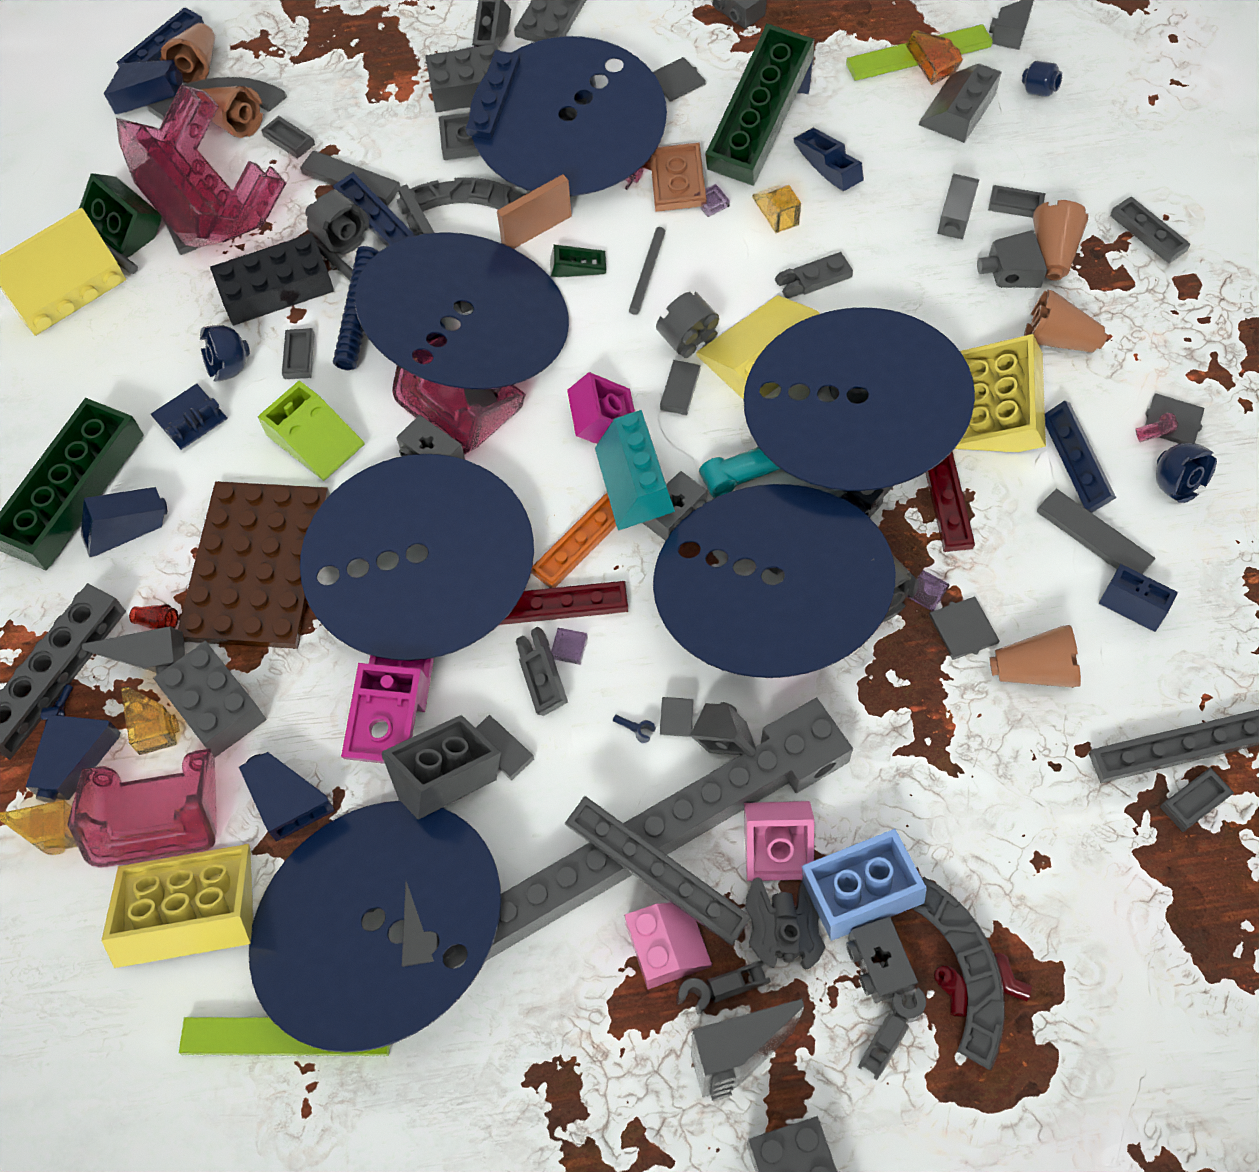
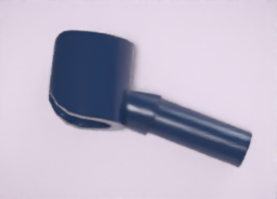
M65 685L54 707L42 708L40 714L42 720L47 722L48 715L65 716L64 706L73 689L71 685Z
M617 714L613 717V722L635 732L637 740L641 743L650 741V737L644 735L641 729L646 728L651 732L656 730L655 724L649 720H644L638 724Z

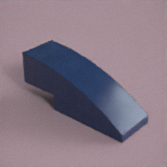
M814 127L793 138L794 144L809 163L825 179L843 192L864 180L862 162L846 154L844 143Z

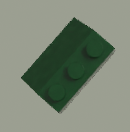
M95 173L90 174L79 208L85 211L103 241L128 258L155 238L163 215L118 177Z

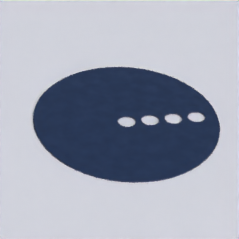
M581 36L543 39L511 52L519 54L520 64L493 137L489 140L472 136L474 145L485 163L496 174L513 185L533 191L560 175H564L569 181L570 196L584 195L607 189L622 182L637 172L651 158L664 134L667 117L666 100L662 87L651 69L637 56L618 45L596 38ZM611 59H619L623 62L624 66L618 72H610L605 68V64ZM595 75H603L607 77L608 84L603 88H594L590 84V79ZM485 76L479 83L473 95V99L470 106L469 118L472 113L473 107L475 105L476 99L480 92ZM580 91H588L592 94L593 99L590 103L581 105L574 100V97ZM566 107L574 108L577 111V116L571 121H564L559 117L560 110Z
M441 232L421 234L397 241L378 252L367 263L356 285L355 308L357 317L363 331L372 344L386 358L407 372L422 379L449 387L480 390L495 389L528 380L552 364L563 349L568 335L569 316L564 297L552 278L539 265L517 250L497 241L476 235ZM459 301L468 302L473 306L474 311L467 315L460 314L455 311L454 304ZM445 317H453L460 322L461 326L457 330L450 331L444 329L440 321ZM438 333L447 339V343L442 347H434L427 342L426 337L429 334ZM416 350H426L432 354L433 360L428 364H420L413 359L412 354Z
M870 307L845 308L824 312L800 321L786 329L766 346L756 359L747 377L743 399L744 414L751 436L767 458L788 474L810 484L829 489L844 491L877 490L892 487L921 476L938 465L956 448L968 429L973 415L975 389L973 377L963 355L935 327L913 316L897 311ZM766 383H776L781 387V392L775 398H765L760 394V388ZM802 384L809 388L810 394L803 400H794L788 394L789 389L794 385ZM833 386L839 391V396L834 401L824 402L818 398L817 393L822 387ZM853 388H863L868 392L869 396L865 402L855 404L847 399V393Z
M417 454L396 457L377 463L355 474L342 483L323 502L314 515L303 540L300 555L301 583L305 597L316 618L327 631L349 647L371 656L389 660L414 661L441 657L457 652L485 637L517 605L525 591L533 567V532L527 512L514 491L502 479L484 467L468 460L440 454ZM416 544L424 545L428 549V556L419 563L410 562L406 557L407 550ZM388 551L396 553L399 557L396 567L391 570H382L377 566L379 555ZM355 559H364L369 564L368 572L359 578L351 577L347 573L349 563ZM327 566H333L339 570L338 580L331 585H323L317 579L319 571Z
M768 484L746 487L716 497L683 519L671 532L659 553L653 576V592L659 616L666 629L694 657L708 665L737 675L758 678H781L803 675L823 669L844 659L860 648L879 628L889 611L895 590L896 572L893 555L886 538L878 526L859 508L834 494L819 489L792 484ZM686 542H695L701 548L700 553L693 558L682 557L678 550ZM720 550L728 555V560L722 566L713 567L707 564L706 556L712 551ZM741 559H749L756 564V569L750 575L741 576L733 570L734 564ZM769 568H778L785 575L784 579L775 585L765 583L761 576Z
M401 801L383 802L351 811L326 824L308 837L284 861L272 878L258 905L253 920L251 944H249V969L256 996L267 1015L280 1029L297 1041L314 1048L334 1052H362L378 1049L410 1037L433 1023L452 1007L472 984L480 972L496 936L501 910V885L494 858L487 844L468 822L455 813L440 808L418 820ZM407 882L423 931L435 932L439 936V946L432 953L434 962L402 967L403 942H391L389 930L394 923L404 920L405 885ZM371 909H382L385 912V920L382 926L374 931L365 930L362 926L364 915ZM457 944L465 946L468 952L466 961L458 968L451 969L446 967L443 962L446 950Z

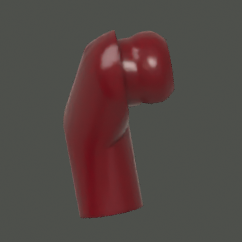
M996 953L995 957L1002 976L1004 993L1027 1002L1032 991V985L1015 979L1009 964V958L1002 953Z
M939 966L934 972V979L951 997L950 1015L967 1017L968 993L965 979L952 967Z

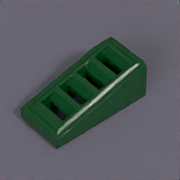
M553 244L550 256L551 277L600 275L606 273V254L604 250Z

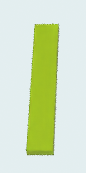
M981 24L848 57L846 65L854 80L857 81L990 48L993 40L984 25Z
M184 1017L178 1053L181 1055L389 1056L390 1045L362 1052L326 1051L297 1041L280 1029L271 1018Z

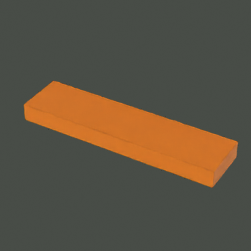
M607 493L533 565L531 574L549 588H556L616 527Z

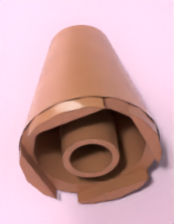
M203 23L191 26L163 45L160 61L174 60L184 82L187 84L205 80L209 74L215 42L213 30Z
M249 87L205 88L198 90L194 96L193 104L195 110L234 137H250L260 127L263 113H260L259 104L262 105V101L258 93Z
M1058 200L1057 205L1048 206L1049 202H1045L1036 207L1033 213L1035 235L1047 267L1045 276L1049 280H1060L1069 274L1088 223L1089 214L1085 213L1086 208L1074 201Z
M1051 290L1044 291L1031 312V315H1033L1031 324L1027 323L1024 336L1033 334L1038 345L1091 353L1095 352L1096 349H1101L1107 340L1105 326Z
M1062 625L995 650V657H989L992 676L998 675L1001 682L1069 688L1081 686L1080 665H1077L1076 658L1078 651L1073 629L1070 625Z

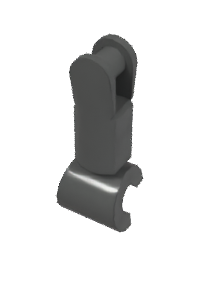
M762 960L707 979V984L697 978L684 981L678 990L676 1004L684 1003L687 994L695 993L699 997V1002L695 1008L697 1015L705 1010L710 999L716 1003L767 985L771 980L765 977L762 966L765 965ZM750 972L753 983L745 985L741 974Z
M917 988L912 997L915 1005L912 1009L905 1008L902 1004V997L897 993L894 994L891 1002L894 1015L888 1013L861 1058L858 1068L862 1069L864 1067L873 1073L875 1080H878L909 1029L907 1023L917 1021L925 1010L926 997L920 988ZM874 1047L887 1054L883 1062L870 1055Z

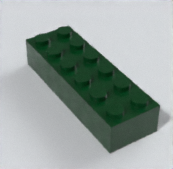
M768 23L766 24L705 153L707 170L752 186L755 185L813 60V38Z
M88 398L82 401L0 510L1 552L45 571L48 570L81 524L84 498L100 496L144 436L133 416Z

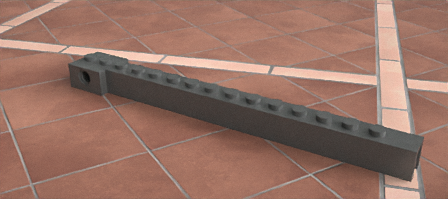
M816 697L764 727L761 744L755 747L757 751L754 756L740 755L624 822V824L668 855L743 811L744 803H756L787 784H790L797 794L849 763L853 747ZM588 843L501 893L498 928L491 950L485 961L633 874L591 843ZM457 944L448 948L443 957L444 965L451 969L460 967L467 959L468 952L466 947Z

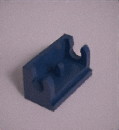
M1120 563L1098 604L1156 632L1168 614L1178 592Z

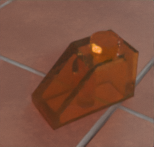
M915 30L911 33L906 47L931 85L955 73L963 61L960 50L953 45L950 39Z

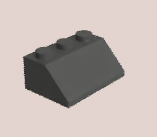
M978 63L952 73L919 121V126L965 143L994 99L1002 72Z
M462 715L382 751V758L398 799L418 820L496 781L501 752Z

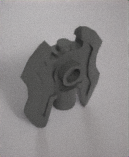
M754 879L747 894L745 904L748 914L752 916L753 931L749 945L758 958L771 968L776 966L777 957L775 955H778V958H783V961L786 963L794 962L795 958L801 956L802 961L800 963L802 968L805 970L810 969L819 961L826 946L819 935V915L803 884V880L799 884L795 908L793 895L787 892L774 894L771 905L762 879Z

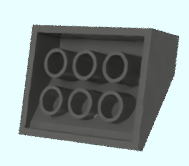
M795 1000L692 1029L691 1057L702 1097L711 1096L712 1101L731 1096L732 1090L737 1088L794 1033L804 1008L803 1000Z

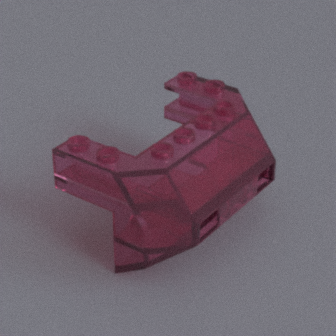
M181 84L160 128L116 118L118 142L135 185L185 245L200 248L226 242L262 227L287 182L273 167L269 166L266 172H264L257 163L248 161L232 191L197 150L219 106L206 91Z

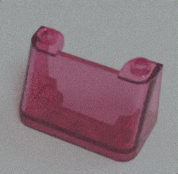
M441 336L428 341V343L434 347H442L446 345L447 339ZM416 350L412 354L413 359L420 364H428L433 360L432 354L426 350ZM399 366L396 367L392 386L393 396L402 408L415 418L421 415L462 444L464 454L477 449L522 408L526 393L518 387L511 385L502 387L499 394L493 391L498 402L484 408L478 403L468 408L464 389L449 387L422 379Z
M211 749L197 750L185 755L182 760L183 773L122 782L118 773L109 767L99 766L82 769L67 825L86 863L94 867H110L201 852L212 848L217 836L215 759Z

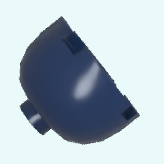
M224 325L203 327L200 331V340H205L206 346L201 349V354L208 375L210 377L215 375L214 382L234 378L242 372L246 364V357L250 355L247 341L242 340L239 333L234 329Z
M1179 443L1162 452L1158 457L1156 467V482L1159 488L1179 503L1191 501L1199 495L1194 491L1200 485L1206 487L1215 472L1217 458L1212 456L1214 452L1196 443Z

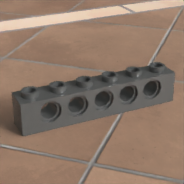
M87 583L74 596L72 603L65 612L55 620L52 628L44 638L37 642L34 650L24 663L16 668L14 675L3 689L0 690V755L11 760L42 720L40 717L42 708L54 705L65 685H69L93 655L82 650V644L104 640L126 613V610L115 597Z

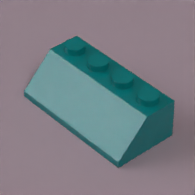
M642 409L615 418L596 445L595 451L619 531L673 513L675 509Z

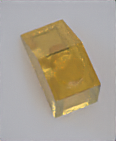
M790 185L773 186L753 194L752 198L775 233L799 225L801 202Z
M128 686L122 687L128 739L132 748L139 755L177 745L175 733H178L180 729L176 716L174 714L171 715L162 704Z
M65 800L0 813L1 822L45 854L57 855L64 853L65 849L77 847L76 810Z

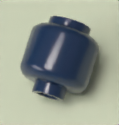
M1034 61L1029 68L1024 70L1022 75V83L1025 84V90L1031 95L1050 96L1053 92L1058 91L1062 82V72L1059 71L1056 63Z

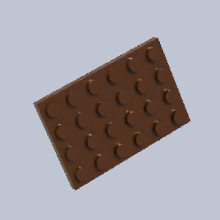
M215 481L178 630L183 632L184 642L203 643L206 641L210 644L298 649L308 603L301 583V549L305 534L314 515L330 496L328 487Z

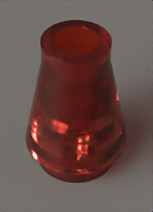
M169 604L143 607L134 606L130 611L129 619L132 624H137L151 630L169 626L176 628L178 612Z

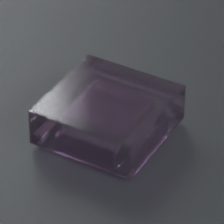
M717 184L705 189L706 202H702L700 208L707 217L730 206L729 198ZM698 192V193H696V194H694V195H695V196H700V192Z
M923 570L917 578L919 587L913 598L909 595L907 597L935 611L950 584Z
M558 627L551 650L553 659L581 665L588 634Z

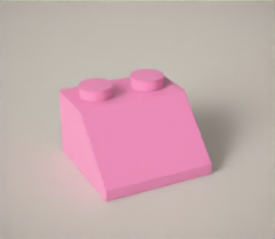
M810 801L744 803L747 881H753L756 878H761L762 881L803 880L802 865L814 861V816Z
M657 903L624 915L625 924L647 989L712 967L696 920L673 903Z

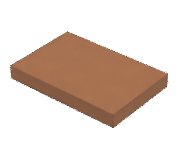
M700 143L657 147L650 158L655 212L707 206Z
M560 175L497 210L501 243L514 249L572 217L569 181L564 175Z

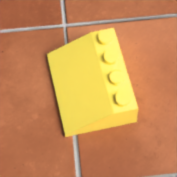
M82 208L0 255V289L34 336L126 281L117 261Z
M777 295L698 350L696 356L744 399L747 377L756 359L766 346L786 329L820 313L815 309ZM766 383L760 388V394L765 397L778 388L779 385L776 383Z
M1030 334L960 351L973 377L975 403L968 429L955 449L1022 452L1046 447L1043 353L1034 335Z
M249 844L118 866L101 939L113 967L119 968L251 944L253 898L251 849Z

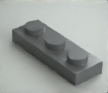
M1132 196L1114 207L1111 211L1110 216L1168 264L1187 252L1191 243Z

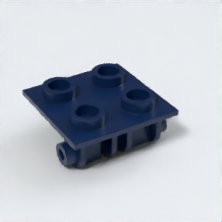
M197 383L150 414L180 450L228 419L219 409L220 406L214 398L210 399Z

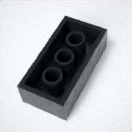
M312 233L210 266L232 326L335 292Z

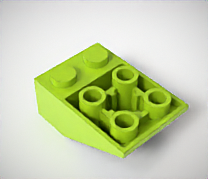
M300 380L257 416L266 436L323 481L365 445L364 441L317 393Z

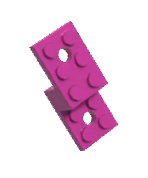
M370 655L369 664L358 663L341 754L343 759L385 764L382 758V751L412 738L416 712H425L434 658L401 661ZM378 722H386L388 724L387 733L380 738L373 737V726Z

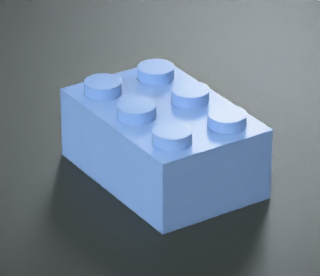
M896 829L802 865L803 884L830 941L850 934L851 930L889 916L892 917L925 903L926 886Z

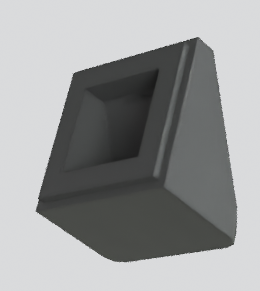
M662 697L660 735L691 737L693 699Z

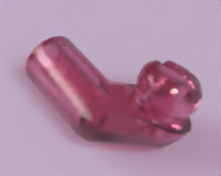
M1165 413L1161 415L1159 422L1136 428L1139 442L1175 432L1178 427L1176 416L1172 413Z

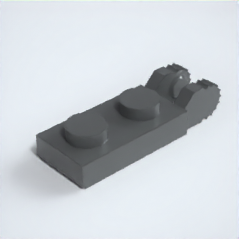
M838 252L793 270L789 268L781 273L779 272L775 282L778 286H784L782 293L784 297L789 299L793 296L805 295L852 277L853 269L842 252Z
M536 627L531 630L536 650H533L529 639L523 635L516 639V645L520 655L519 662L535 711L538 715L545 716L568 703L549 647V641L546 638L547 636L544 630Z

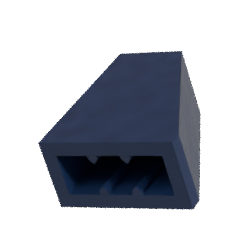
M174 60L121 63L103 94L114 114H122L176 96L184 80Z
M156 487L84 498L81 537L89 557L102 554L162 527L164 515H167L168 509L165 499L160 498Z
M48 715L25 787L36 795L35 798L43 802L55 803L56 799L70 800L119 739L121 732L108 720Z
M269 752L254 755L245 764L238 767L268 833L276 842L335 811L324 793Z

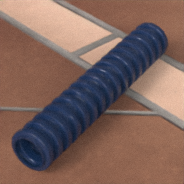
M370 246L358 247L355 263L353 264L352 277L350 278L349 291L347 292L346 305L342 315L341 327L337 338L338 342L336 343L335 356L333 358V364L342 370H354L358 365L357 361L359 360L364 331L356 313L355 291L359 276L364 267L379 252Z

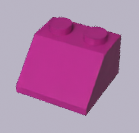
M588 372L567 389L575 434L577 437L598 444L615 418L635 412L629 388L591 372Z

